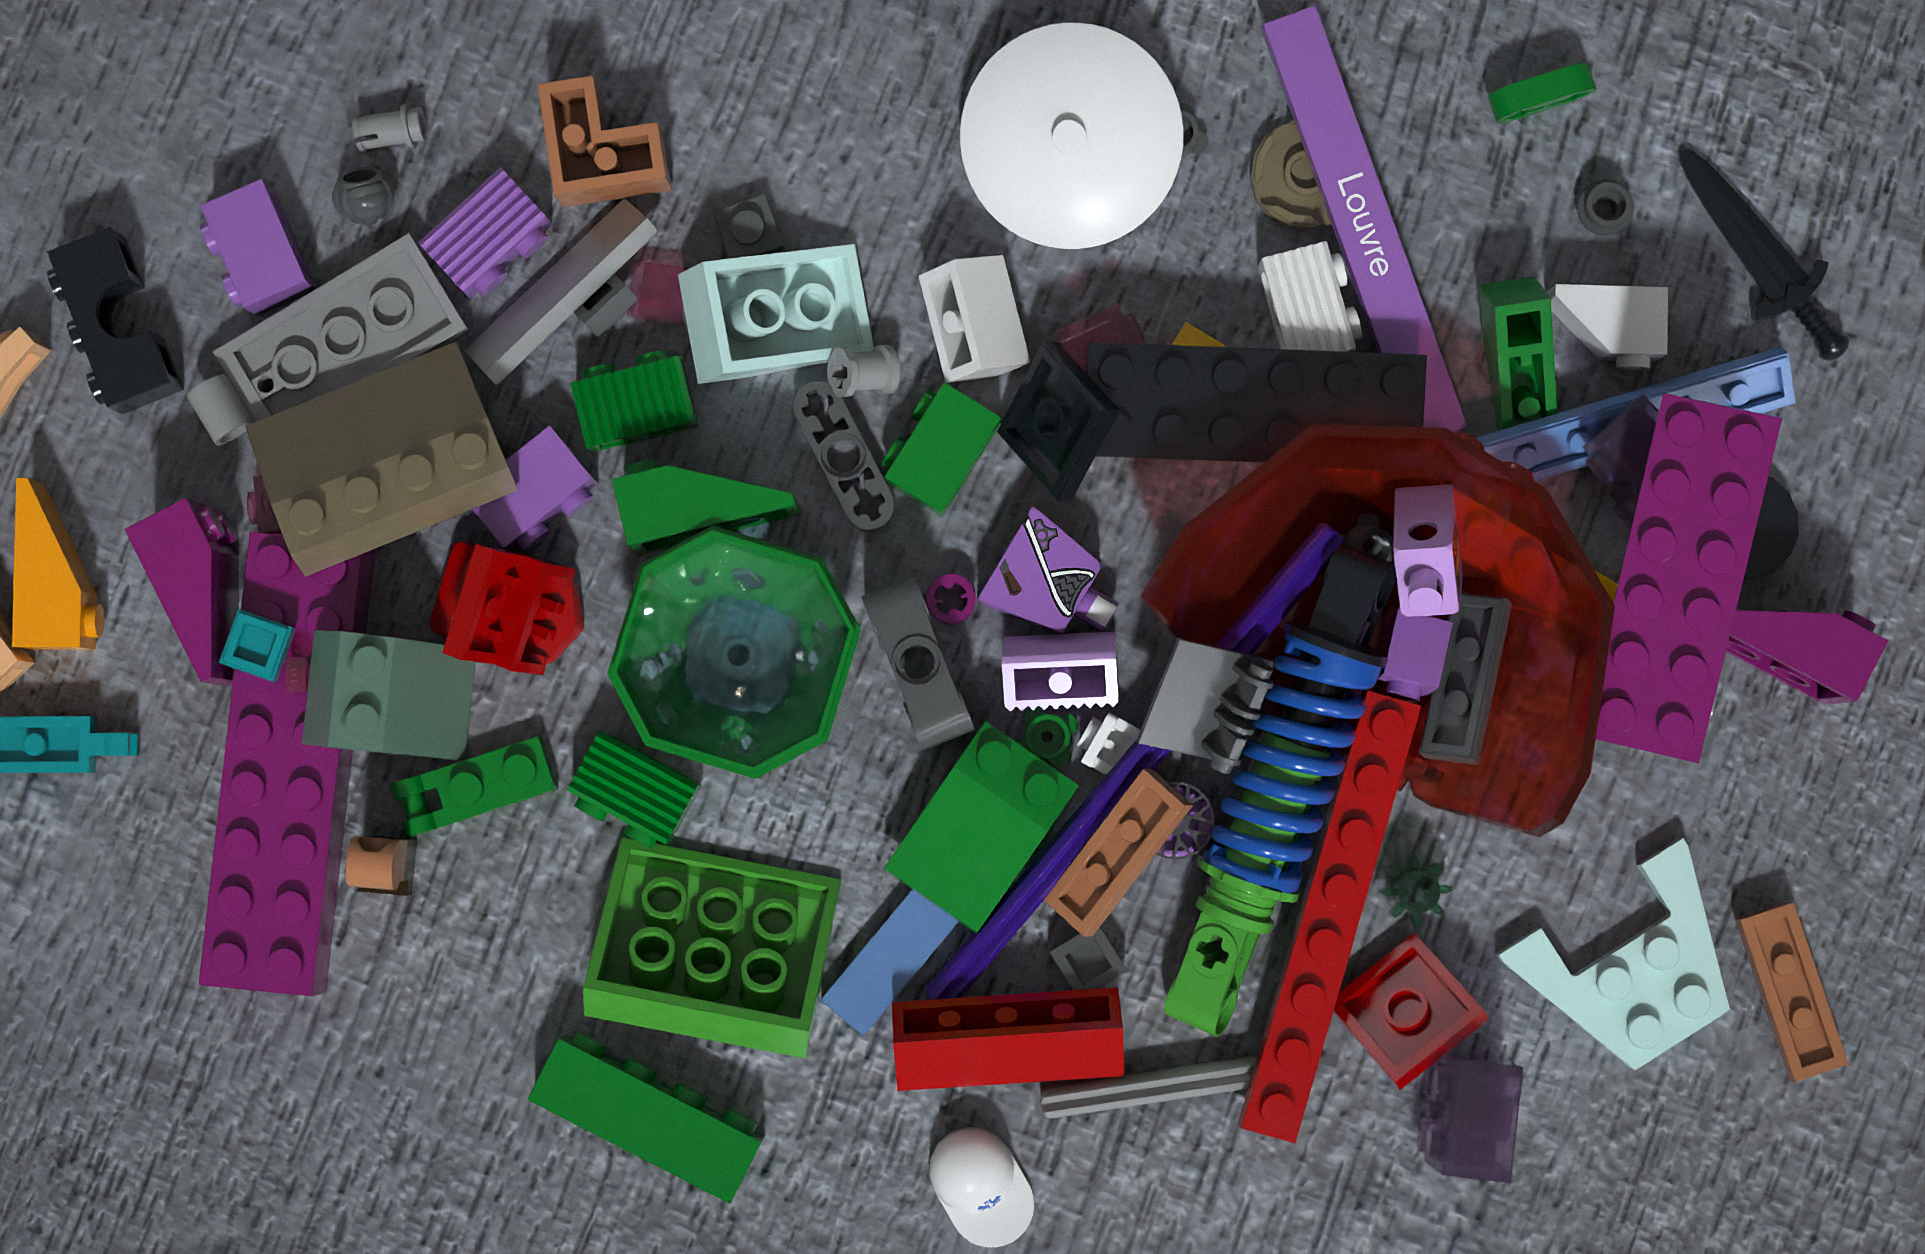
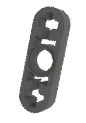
M812 381L806 383L795 394L793 412L849 522L861 531L875 532L881 530L889 524L895 511L894 499L843 399L833 393L832 387L827 382ZM815 393L822 400L831 397L834 401V404L827 408L834 427L838 426L843 420L849 427L847 430H839L829 434L820 444L814 438L816 434L825 433L819 419L815 415L806 418L803 411L810 407L808 397ZM849 441L855 444L860 451L858 465L849 472H838L828 463V452L837 442ZM868 469L871 470L874 479L863 480L866 489L871 497L875 498L881 495L885 499V503L878 507L880 517L873 521L870 520L867 514L857 517L854 513V509L860 505V499L854 487L852 486L846 493H843L839 486L841 483H849L859 479Z

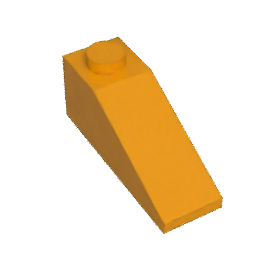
M16 478L12 647L29 650H96V638L102 636L105 622L103 607L101 604H97V593L45 484L29 478Z

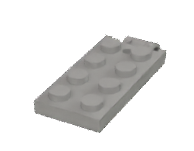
M408 233L214 350L211 356L216 364L221 366L225 374L214 376L200 383L187 394V399L215 445H222L246 433V425L442 348L470 330L415 239ZM268 379H272L274 382L273 389L268 393H264L262 390L263 383Z

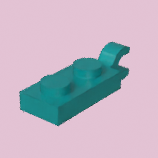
M94 716L0 717V773H96L97 756H139V733H97V717Z

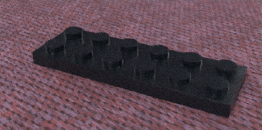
M1087 342L1085 372L1120 409L1095 457L1421 468L1427 355Z

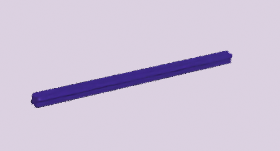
M1319 524L1224 635L1216 647L1253 655L1327 568L1335 550L1341 544L1345 545L1346 541L1328 524ZM1135 740L1001 898L977 933L973 932L929 983L925 992L930 1000L961 998L1044 901L1143 769L1155 770L1171 750L1139 744Z

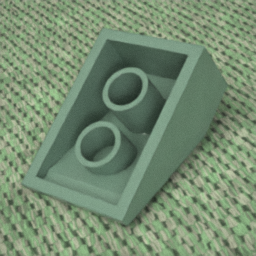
M315 630L302 744L465 760L476 662L459 660L442 653L443 644L345 631Z

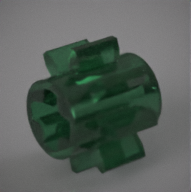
M1409 855L1407 859L1408 869L1399 870L1391 865L1386 867L1388 874L1393 879L1390 887L1378 889V894L1391 896L1395 904L1391 907L1388 914L1390 917L1396 918L1404 910H1409L1412 924L1421 926L1423 921L1422 912L1430 910L1437 915L1442 916L1444 914L1442 907L1437 902L1440 894L1452 891V887L1439 884L1435 878L1441 869L1439 863L1429 865L1425 871L1419 870L1417 855ZM1423 878L1425 882L1421 887V891L1426 895L1424 900L1420 902L1411 899L1406 902L1404 899L1409 892L1403 885L1406 879L1419 881Z

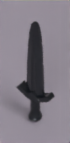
M1688 149L1683 151L1679 156V161L1688 182L1717 228L1770 302L1768 305H1755L1752 308V319L1775 318L1792 311L1795 313V317L1800 319V323L1805 326V330L1810 332L1809 335L1815 339L1821 359L1831 361L1841 357L1848 349V337L1830 327V323L1825 320L1824 315L1820 314L1821 311L1815 307L1814 302H1811L1809 297L1822 282L1829 262L1816 260L1808 276L1728 182L1695 152Z

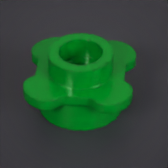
M1037 706L1034 710L1029 708L1024 714V721L1027 725L1024 738L1018 744L1040 759L1048 760L1053 767L1065 766L1071 759L1068 746L1071 735L1076 733L1078 729L1077 720L1069 713L1056 716L1046 713L1040 706ZM1046 731L1051 732L1053 735V739L1050 742L1042 740V734Z

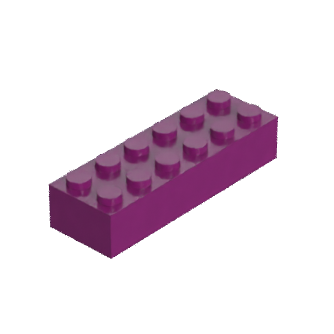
M1663 393L1582 736L1699 764L1782 422L1781 417Z

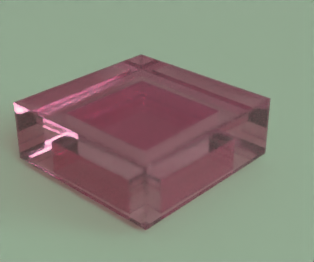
M635 260L630 290L638 300L627 309V316L633 319L684 325L685 311L678 274L689 268Z

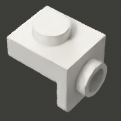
M1108 712L1103 722L1093 716L1077 744L1078 747L1086 751L1081 762L1107 775L1135 742L1141 729Z

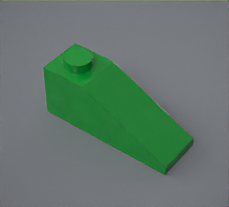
M1535 277L1479 285L1483 342L1497 430H1504L1557 414L1551 298Z

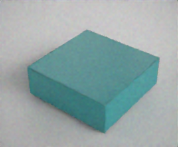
M238 609L219 663L272 682H277L296 628Z

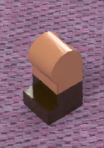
M373 835L353 836L349 843L346 859L347 885L358 887V892L412 895L417 839Z

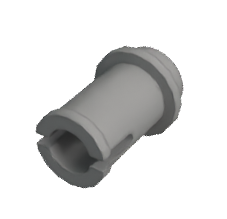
M408 103L402 104L400 110L365 116L356 115L352 119L354 138L361 136V140L356 141V146L360 152L405 143L409 148H415L418 141L427 139V126L422 109L420 107L411 108Z

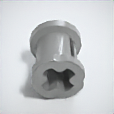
M878 345L868 352H853L848 347H837L833 349L828 359V382L832 387L833 393L840 398L850 397L855 391L875 390L880 395L893 394L900 381L899 358L893 347L889 345Z

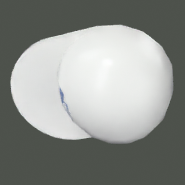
M967 1126L949 1132L937 1143L930 1158L929 1177L934 1192L957 1231L971 1243L988 1248L1005 1246L1018 1239L1031 1222L1034 1212V1196L1026 1177L1006 1144L998 1135L984 1128Z

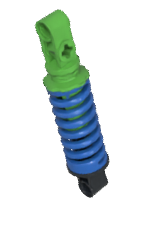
M1341 544L1335 550L1327 566L1323 588L1310 623L1285 621L1283 636L1287 644L1284 652L1299 657L1301 651H1303L1301 655L1303 659L1298 660L1285 655H1278L1274 659L1273 666L1275 670L1295 680L1291 689L1273 684L1272 689H1267L1265 699L1284 707L1281 717L1261 712L1259 720H1252L1254 727L1266 732L1262 743L1246 740L1242 753L1247 757L1255 759L1252 771L1249 772L1237 768L1232 772L1231 781L1245 788L1241 800L1228 796L1221 801V810L1226 814L1234 816L1231 827L1213 826L1210 831V837L1213 841L1210 847L1199 854L1197 858L1198 867L1210 875V883L1207 884L1206 892L1199 893L1195 906L1202 912L1193 936L1190 939L1180 971L1170 987L1164 1007L1166 1015L1215 1037H1219L1223 1033L1233 1015L1238 999V991L1249 962L1252 959L1259 935L1269 934L1274 921L1270 915L1274 911V906L1277 901L1297 902L1300 895L1298 889L1303 878L1299 868L1302 861L1307 860L1313 852L1312 842L1304 833H1313L1321 829L1324 818L1320 810L1314 805L1329 803L1335 794L1332 784L1324 776L1339 775L1344 770L1345 760L1334 748L1349 747L1356 738L1354 728L1344 719L1360 718L1367 709L1364 699L1352 689L1367 690L1372 688L1378 680L1382 667L1385 668L1388 662V658L1370 647L1369 643L1381 611L1387 603L1396 581L1394 563ZM1223 939L1221 948L1229 954L1228 959L1219 961L1220 951L1214 948L1213 945L1214 941Z

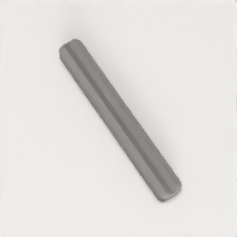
M1247 1056L1044 1087L1040 1093L1042 1111L1046 1118L1052 1119L1248 1089L1257 1057Z

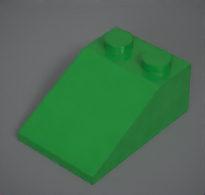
M646 460L623 467L625 476L612 479L627 545L640 555L673 547L712 525L735 532L802 515L799 503L793 493L669 465L658 466L657 460Z
M985 721L890 858L884 870L974 933H977L1079 785Z

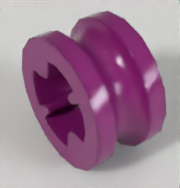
M944 574L937 577L927 590L926 605L930 614L938 622L945 625H956L964 622L972 615L975 608L976 593L973 586L965 577L958 574ZM956 584L966 592L961 595V600H967V604L961 612L952 608L946 615L936 607V605L941 604V599H935V595L941 587L945 590H951Z

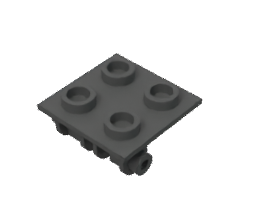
M1178 637L1136 741L1139 744L1211 759L1210 767L1221 773L1230 774L1233 766H1240L1242 762L1240 755L1246 743L1244 738L1246 735H1253L1255 730L1251 721L1259 720L1261 716L1259 709L1267 689H1272L1274 681L1270 677L1274 668V660Z

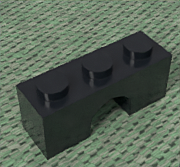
M111 227L47 251L53 269L47 271V277L57 299L60 302L66 300L73 320L67 322V329L78 352H86L93 371L86 375L87 381L96 401L100 405L105 403L107 408L124 414L183 391L184 388L164 338L151 331H147L131 338L121 339L117 337L113 330L112 313L116 304L126 295L145 288L126 238Z

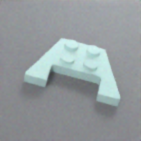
M1684 838L1675 839L1636 864L1665 909V916L1573 975L1570 974L1546 934L1539 927L1495 954L1502 964L1515 972L1537 990L1541 996L1548 999L1579 1027L1633 1070L1639 1069L1730 1011L1689 847Z

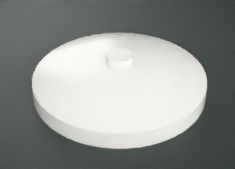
M1058 23L1036 28L1018 36L998 50L984 65L973 82L965 101L960 126V147L965 172L971 187L986 210L999 223L1018 236L1040 245L1061 249H1081L1106 244L1126 235L1142 224L1159 207L1171 189L1179 170L1184 145V126L1179 100L1172 83L1159 63L1144 48L1123 34L1105 27L1086 23Z

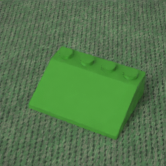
M622 837L583 986L584 1016L806 1059L841 879L661 844H655L652 849L633 839Z

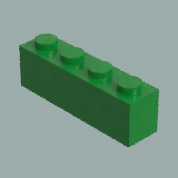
M577 1031L574 1038L567 1034L558 1038L527 1099L528 1101L729 1204L732 1202L765 1137L755 1131L758 1122L731 1108H728L725 1115L705 1105L708 1099L705 1094L683 1083L678 1082L675 1089L670 1088L655 1080L658 1073L657 1070L637 1059L627 1057L625 1063H622L604 1054L608 1046L586 1033Z

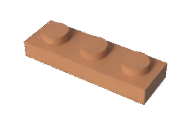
M1143 769L1044 901L1083 937L1093 936L1193 805L1153 769Z
M1785 902L1736 918L1735 921L1789 1080L1797 1082L1849 1065L1794 902Z

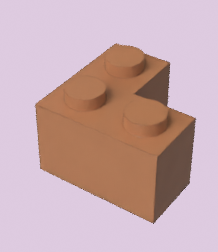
M593 76L537 84L553 193L563 208L672 191L665 140L657 122L607 130L601 90Z

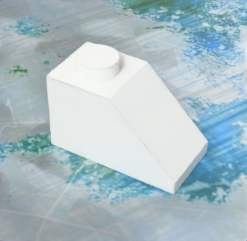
M1555 284L1546 292L1551 298L1552 312L1599 361H1616L1617 370L1642 371L1650 369V362H1656L1667 355L1668 287Z

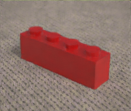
M1118 987L892 1002L893 1049L897 1091L1124 1076L1123 1025Z

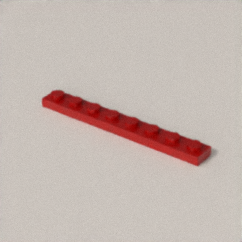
M1362 690L1361 697L1366 702L1367 709L1363 716L1353 721L1352 727L1356 732V738L1349 747H1346L1343 758L1346 765L1336 780L1335 794L1330 801L1238 1121V1126L1241 1129L1296 1143L1421 709L1420 705L1368 690Z

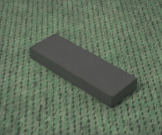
M1461 593L1460 611L1455 614H1448L1447 621L1453 622L1440 685L1439 688L1431 693L1419 749V753L1424 758L1479 765L1512 603L1508 598Z

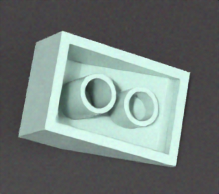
M855 244L705 261L678 274L698 384L747 378L828 363L833 349L837 347H848L853 352H868L874 349Z

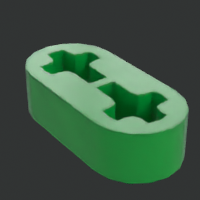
M1584 62L1510 84L1489 94L1488 100L1496 124H1501L1577 101L1597 91L1589 64Z

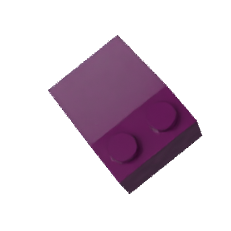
M184 498L124 530L200 682L231 686L234 668L220 664L219 660L239 609V557L232 545L233 542L238 540V535L224 511L216 513L215 509L209 505Z
M1736 610L1726 652L1812 699L1828 705L1857 702L1888 640L1873 633L1876 625L1872 621L1847 610L1842 615L1838 613Z

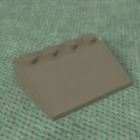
M456 342L245 426L282 535L291 557L305 577L518 491Z

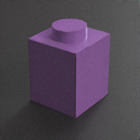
M1400 608L1394 611L1385 620L1379 647V653L1387 657L1388 662L1385 668L1382 667L1375 685L1386 687V694L1390 697L1412 702L1419 701L1420 696L1426 698L1439 688L1453 622L1430 616L1406 617L1401 614Z

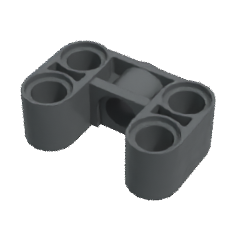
M915 576L861 596L881 647L884 646L905 700L903 705L921 750H927L975 731L956 682L953 683L933 632V622ZM911 648H925L934 657V668L925 678H910L902 670V658Z

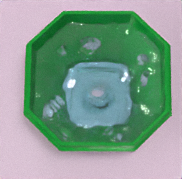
M712 525L641 563L607 675L645 746L757 779L828 741L861 629L823 558ZM738 644L745 645L750 652L749 660L741 666L733 665L729 660L730 649Z

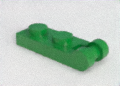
M541 736L390 784L394 800L401 801L407 819L402 822L406 838L415 837L558 790ZM437 788L443 809L428 813L422 793Z

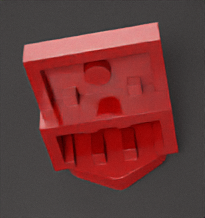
M456 543L451 550L430 618V628L432 631L447 637L442 653L459 660L494 664L513 672L544 675L546 665L554 662L584 629L579 588L577 582L573 579L576 569L527 553L480 544Z

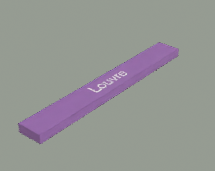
M1316 5L1263 24L1260 28L1377 352L1427 355L1423 443L1468 427Z

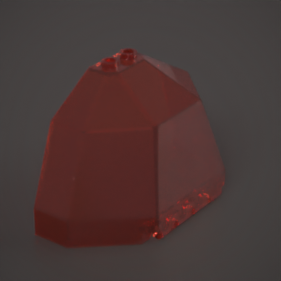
M1312 424L1182 527L1140 597L1176 639L1179 637L1216 646L1319 524H1328L1340 535L1348 534L1357 525L1360 515L1373 513L1380 519V528L1394 537L1395 488L1453 484L1463 573L1461 593L1508 598L1512 603L1479 765L1428 759L1419 753L1431 694L1426 698L1420 696L1419 701H1406L1420 705L1421 709L1397 791L1401 792L1409 780L1413 796L1431 807L1536 837H1541L1564 824L1591 774L1615 605L1547 488L1534 481V476L1529 470L1514 462H1502L1484 451L1483 444L1475 437L1464 432L1454 433L1447 428ZM1430 525L1418 526L1417 540L1423 541L1434 537L1437 533L1436 528ZM1366 541V542L1363 543V545H1362V550H1363V551H1365V550L1368 548V546H1369V542H1368V541ZM1393 556L1391 562L1395 564L1394 556ZM1326 569L1254 652V656L1274 660L1278 655H1285L1298 660L1303 659L1301 657L1303 651H1301L1299 657L1284 652L1287 642L1284 640L1283 635L1285 631L1283 627L1285 621L1310 623L1323 588ZM1397 577L1391 595L1381 611L1369 646L1378 652L1385 620L1400 608ZM1448 614L1431 615L1430 617L1447 621ZM1273 668L1270 677L1274 684L1290 689L1295 680L1275 670V668ZM1374 685L1372 688L1367 689L1368 691L1388 696L1386 694V687ZM1364 689L1352 690L1361 696L1362 690ZM1265 698L1263 699L1261 706H1262V705L1264 704V702L1266 701ZM1275 703L1270 714L1281 717L1284 707ZM1344 719L1351 726L1353 725L1354 719ZM1346 747L1334 748L1344 756Z

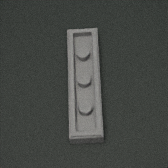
M624 198L468 346L464 352L497 385L642 248L658 230L639 210Z

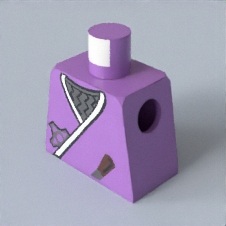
M1034 507L1029 511L977 599L978 603L987 608L1055 634L1063 633L1073 615L1103 632L1119 605L1115 600L1091 587L1092 582L1103 565Z

